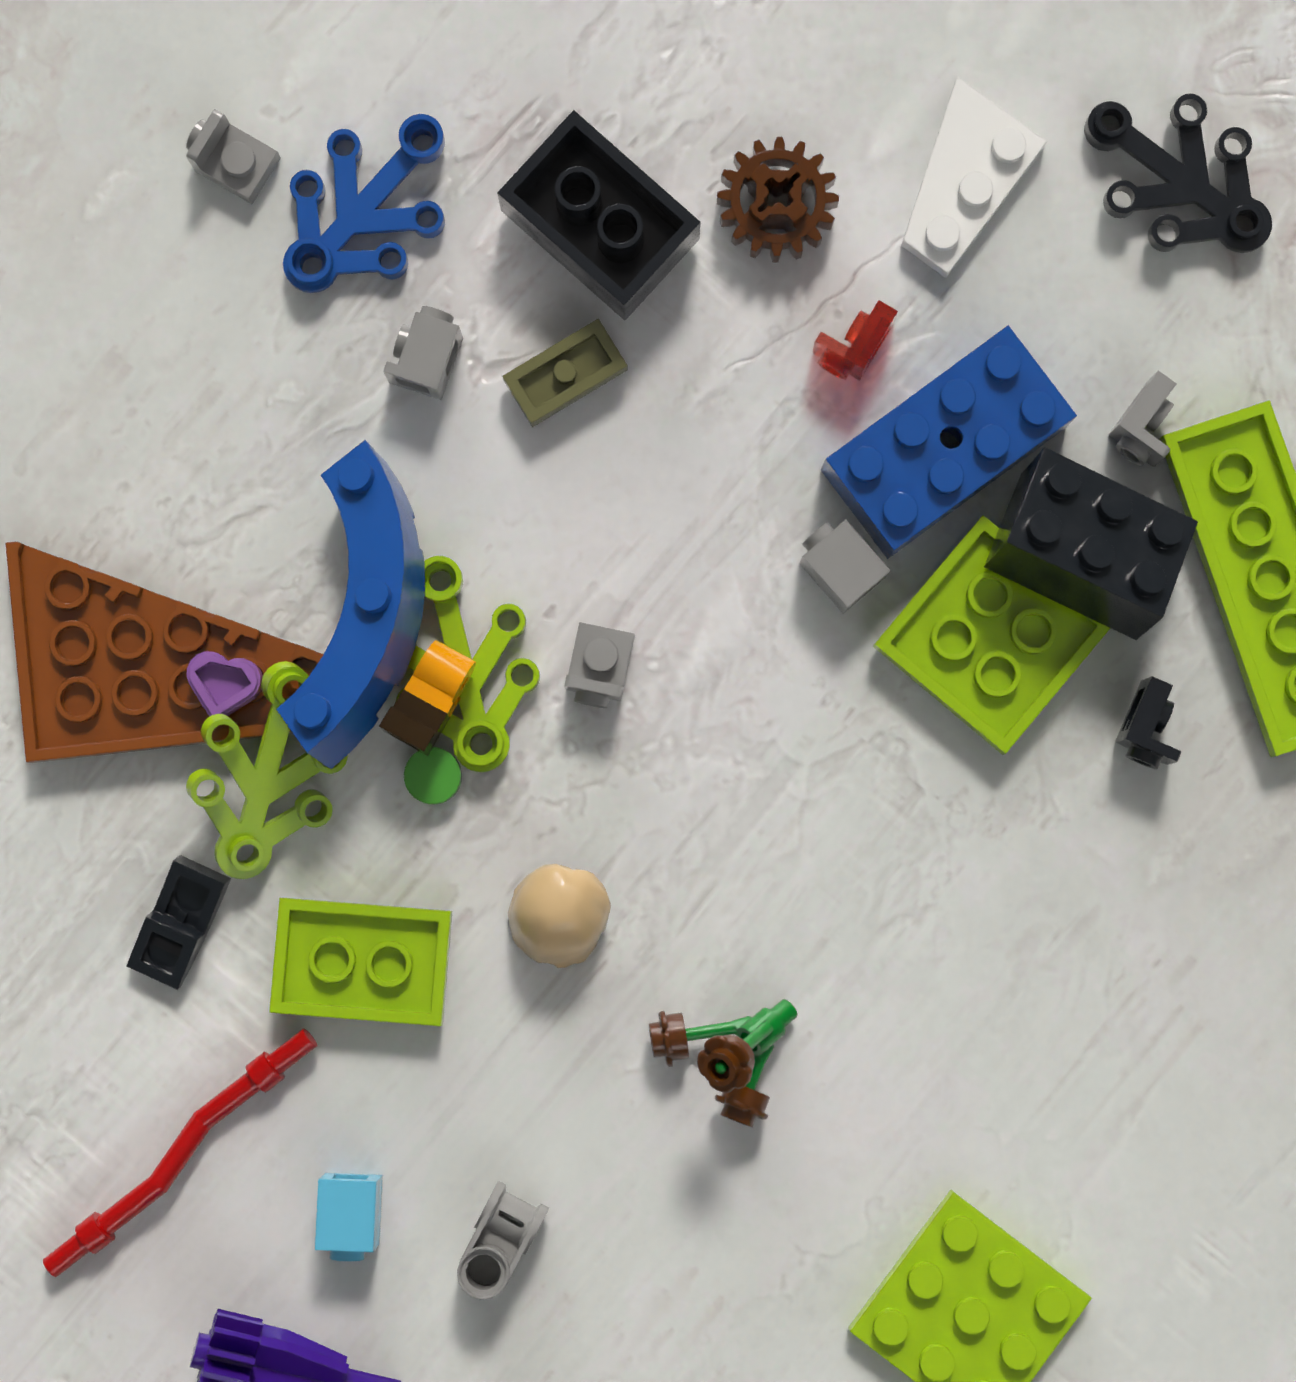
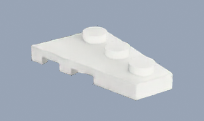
M957 76L901 246L946 278L1042 151L1047 141Z

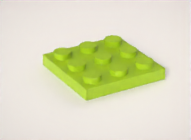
M982 515L875 642L873 647L998 752L1004 755L1110 628L984 568L999 528Z
M950 1190L849 1325L848 1329L915 1382H1031L1092 1298L966 1200Z

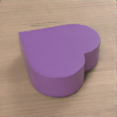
M205 651L191 659L187 667L189 685L209 717L214 714L229 716L253 701L262 690L261 681L263 675L260 668L255 663L244 658H234L228 661L218 653Z

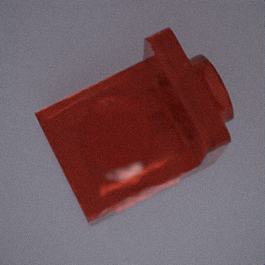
M878 300L870 315L861 310L844 340L852 344L850 348L827 334L820 332L813 346V353L820 357L817 362L819 366L840 379L846 380L851 375L860 381L893 327L898 311Z

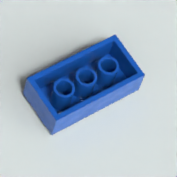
M1007 325L827 457L821 471L885 557L889 559L1067 428L1077 415L1017 335ZM949 433L958 440L959 446L953 449L945 447L941 443L940 434Z

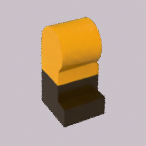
M435 640L426 650L394 706L389 708L379 727L385 733L429 756L461 699L460 695L474 671L476 661Z

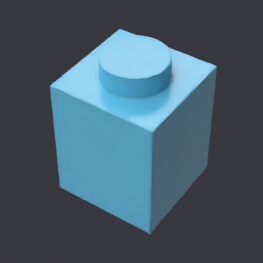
M325 1173L318 1179L315 1250L330 1251V1259L335 1261L364 1260L365 1252L375 1251L380 1243L383 1175Z

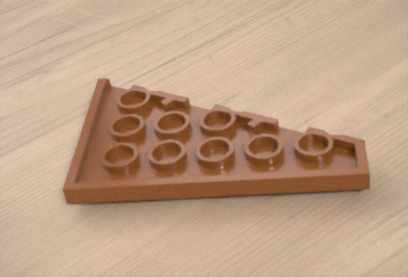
M20 542L5 543L25 757L28 763L206 744L201 736V728L209 715L187 679V667L190 660L199 653L205 651L215 652L224 656L228 661L234 658H244L255 663L260 668L262 675L273 664L287 661L298 665L309 676L323 656V654L312 649L280 639L225 617L209 613L61 557L37 550ZM289 681L284 685L282 689L283 698H289L295 693L299 687L297 681ZM262 690L253 701L228 716L238 725L240 740L263 736L271 703L263 695ZM225 724L217 726L212 732V740L215 742L223 741L229 734V726Z

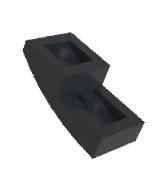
M182 855L174 859L154 910L145 917L126 967L178 990L182 986L206 938L231 878Z

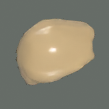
M559 864L543 865L527 875L514 890L508 910L512 938L517 947L537 963H548L555 965L557 968H566L572 964L582 963L595 949L601 933L606 929L611 903L604 885L593 873L580 869L573 870Z

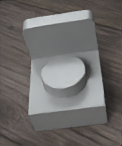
M216 109L212 111L207 121L202 119L194 126L186 143V148L188 149L186 157L195 172L251 204L254 203L281 158L278 151L231 125L226 116Z
M1159 370L1146 382L1108 434L1118 442L1116 449L1124 457L1141 466L1147 462L1155 467L1171 450L1144 429L1147 427L1154 432L1174 406L1166 398L1177 383Z
M579 622L569 673L566 675L564 685L566 690L576 692L574 702L607 708L609 699L621 701L635 637L634 633Z

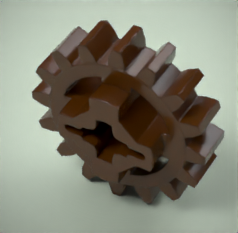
M777 137L773 150L766 151L762 142L756 140L753 143V157L748 158L745 154L738 151L734 155L733 161L738 171L724 169L721 174V182L730 188L717 192V205L730 208L720 215L721 227L735 225L736 229L732 235L731 242L736 246L743 243L746 239L750 241V257L756 258L761 250L765 248L770 249L772 262L778 263L782 250L789 249L792 256L797 260L802 256V243L804 241L815 248L821 244L822 236L817 228L824 230L832 229L835 218L824 210L835 209L838 206L839 195L826 192V190L834 185L836 176L834 172L819 173L824 160L821 153L813 156L810 160L804 157L805 142L799 141L793 151L785 150L783 137ZM772 166H781V167H786V168H790V169H789V170H771L769 167H772ZM744 184L748 187V193L754 198V202L749 206V210L745 214L740 202V193ZM811 186L815 199V207L811 216L807 213L808 208L801 201V197L806 193V189ZM789 192L786 207L778 202L772 207L768 206L766 208L769 193L777 198L783 193L787 194ZM784 229L787 233L773 234L765 232V230Z

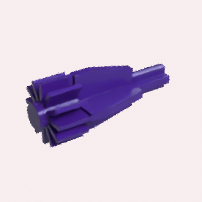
M217 1309L209 1334L198 1333L190 1362V1368L199 1370L197 1382H401L400 1380L350 1369L349 1364L346 1363L347 1356L288 1329L263 1324V1319L222 1309Z

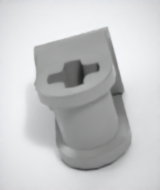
M498 1181L474 1226L476 1231L459 1262L457 1276L462 1290L470 1297L480 1300L491 1299L500 1294L506 1287L522 1254H526L549 1207L543 1204L538 1207L532 1206L506 1192V1185ZM499 1211H502V1212H504V1213H506V1214H508V1215H510V1216L516 1218L517 1220L523 1222L524 1224H520V1223L516 1222L515 1220H513V1219H511V1218H509V1217H507V1216L501 1214ZM478 1255L492 1256L500 1266L501 1275L497 1281L491 1284H479L469 1274V1262Z

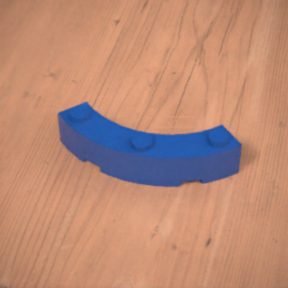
M366 440L321 474L339 508L348 546L349 573L341 617L326 651L314 670L295 693L276 709L305 751L330 769L346 757L379 720L376 714L387 700L394 685L396 684L399 687L416 646L425 597V562L423 551L419 548L417 530L413 520L415 518L413 509L402 485L387 462Z

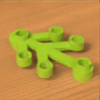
M430 557L424 561L425 597L435 604L444 644L472 659L456 597L463 587L462 572L458 565L448 557ZM445 571L451 576V584L444 591H436L431 587V578L436 572ZM503 604L494 611L492 627L472 659L476 661V666L460 695L459 704L463 720L452 714L442 731V734L453 740V750L458 761L467 769L475 772L494 770L504 762L510 748V740L505 726L524 694L533 691L540 681V672L533 661L526 658L515 659L506 669L505 678L507 683L487 713H485L480 690L510 640L519 637L526 628V617L521 608L514 604ZM508 611L515 612L520 618L518 627L510 632L502 630L498 624L500 616ZM417 644L408 665L414 671L426 652L418 647ZM525 665L533 671V679L526 686H518L512 680V673L518 666ZM403 689L398 693L396 701L402 693ZM487 734L491 737L492 748L487 754L478 755L473 752L471 742L476 735Z
M282 661L275 663L263 675L261 689L263 695L271 703L254 766L239 742L240 729L230 717L224 714H214L204 721L201 728L202 739L212 750L218 752L245 796L241 816L238 820L223 799L225 785L214 771L210 769L196 770L189 776L186 782L188 795L197 805L204 808L220 834L215 845V859L221 870L232 878L249 879L260 874L271 860L272 846L305 825L317 828L325 825L330 820L333 812L330 800L320 791L310 789L302 792L297 797L292 808L264 823L269 804L321 771L327 774L340 771L348 759L347 755L330 769L306 752L279 769L290 728L276 710L288 699L283 698L282 689L289 681H297L300 687L309 677L304 670L292 662ZM219 725H228V736L223 741H213V730ZM205 780H213V791L207 796H198L197 787ZM315 800L321 801V809L316 815H305L306 807L310 802ZM247 844L253 845V853L249 858L237 860V852L242 846Z

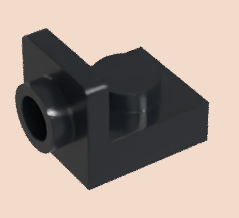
M1153 676L1141 680L1115 743L1129 748L1126 757L1152 769H1158L1160 763L1166 765L1177 763L1181 751L1151 738L1154 731L1162 733L1174 708V702L1167 700L1173 685Z

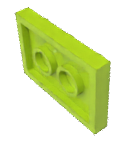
M279 898L269 1013L442 1026L452 911Z

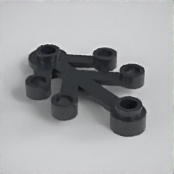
M1191 93L1182 95L1177 99L1170 111L1171 123L1178 131L1182 163L1132 126L1131 114L1122 104L1107 101L1094 107L1084 126L1085 137L1089 144L1100 151H1112L1120 147L1166 182L1164 184L1136 187L1132 182L1126 180L1113 183L1103 198L1104 208L1110 216L1126 218L1134 211L1196 204L1212 216L1182 222L1179 217L1172 214L1159 216L1148 230V240L1154 249L1161 252L1171 251L1180 244L1219 240L1231 251L1248 253L1257 250L1267 241L1272 230V218L1267 207L1262 202L1251 197L1246 156L1251 151L1252 139L1246 130L1239 127L1228 128L1220 135L1214 146L1217 159L1224 163L1226 197L1210 185L1201 128V123L1207 115V105L1200 96ZM1184 105L1193 107L1197 112V119L1194 121L1185 120L1181 116L1179 108ZM1105 115L1115 116L1120 123V128L1114 131L1107 130L1102 125L1101 117ZM1229 138L1238 140L1241 144L1242 152L1240 154L1229 153L1225 148L1224 141ZM1117 191L1127 193L1131 199V205L1126 208L1118 207L1113 202L1112 194ZM1246 215L1251 218L1253 230L1246 232L1239 229L1236 224V216ZM1168 225L1172 227L1175 231V240L1169 242L1162 240L1157 233L1158 226Z

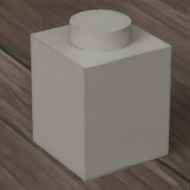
M846 519L835 529L826 522L802 543L808 552L802 556L799 564L843 614L885 579L891 571Z

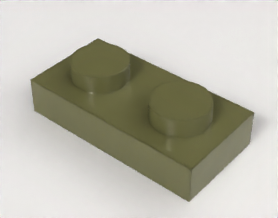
M598 318L502 377L533 428L626 372L628 365Z

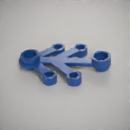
M416 114L407 118L399 129L400 149L359 194L357 162L362 156V145L358 136L349 129L336 130L329 136L327 150L334 162L337 219L322 235L318 205L323 201L326 189L321 177L311 170L299 171L292 177L290 191L297 205L298 240L287 249L283 259V269L287 279L296 289L306 293L321 292L330 287L336 277L342 274L378 272L382 277L390 280L400 278L405 274L408 268V258L405 250L397 243L385 242L379 245L376 250L340 251L354 235L415 231L423 238H434L443 231L445 226L444 214L440 206L435 202L422 201L414 207L378 209L419 163H431L442 154L445 147V138L442 127L435 118L426 114ZM420 135H428L433 139L432 146L425 151H419L413 147L414 140ZM342 140H350L355 144L352 153L347 156H340L335 152L336 145ZM305 181H313L318 185L317 191L310 197H303L298 194L299 186ZM427 211L434 212L438 216L434 226L424 228L417 223L422 213ZM390 252L399 254L401 256L399 265L394 269L382 267L381 259L385 254ZM315 257L322 261V267L316 274L310 275L303 272L302 267L307 259Z

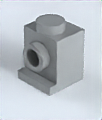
M422 306L420 313L415 312L411 327L402 325L393 351V356L399 358L398 365L387 361L383 371L389 383L442 400L463 339L459 325L452 323L454 320L452 315L433 307Z

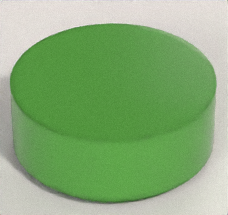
M433 747L429 756L417 751L410 757L404 770V782L409 793L420 802L432 805L441 804L450 800L458 792L462 782V771L459 762L452 754L444 749Z

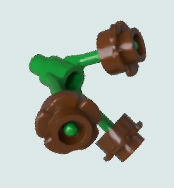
M782 999L773 1008H762L753 1017L746 1016L730 1022L685 1029L682 1012L665 1015V1011H661L658 1014L659 1022L649 1023L653 1057L665 1056L666 1065L673 1067V1060L689 1058L687 1041L710 1038L704 1044L705 1049L700 1051L697 1057L699 1072L705 1076L712 1088L723 1092L721 1096L715 1095V1100L724 1104L720 1115L753 1128L756 1117L762 1120L768 1118V1114L764 1112L770 1097L755 1090L764 1065L774 1049L773 1044L785 1035V1027L797 1018L798 1014L795 1007L788 1000Z

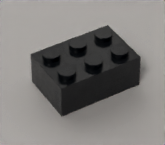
M575 110L566 117L497 192L501 211L624 321L700 239L701 222Z
M1044 447L1020 475L984 568L1137 641L1163 618L1198 521Z

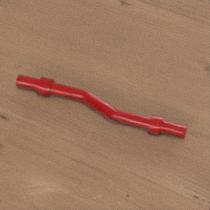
M303 1028L271 1054L267 1052L260 1054L245 1066L247 1072L193 1113L151 1176L102 1214L94 1212L75 1227L76 1234L43 1259L46 1270L52 1276L57 1277L87 1253L96 1254L115 1240L114 1232L169 1190L213 1126L260 1090L266 1093L285 1079L283 1072L317 1047V1043L309 1031Z

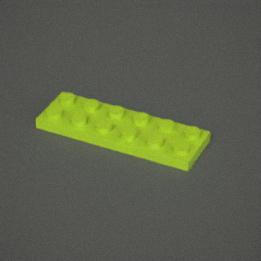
M1270 400L1165 434L1159 440L1171 449L1165 458L1185 515L1198 521L1193 538L1270 757H1276L1296 750V472Z

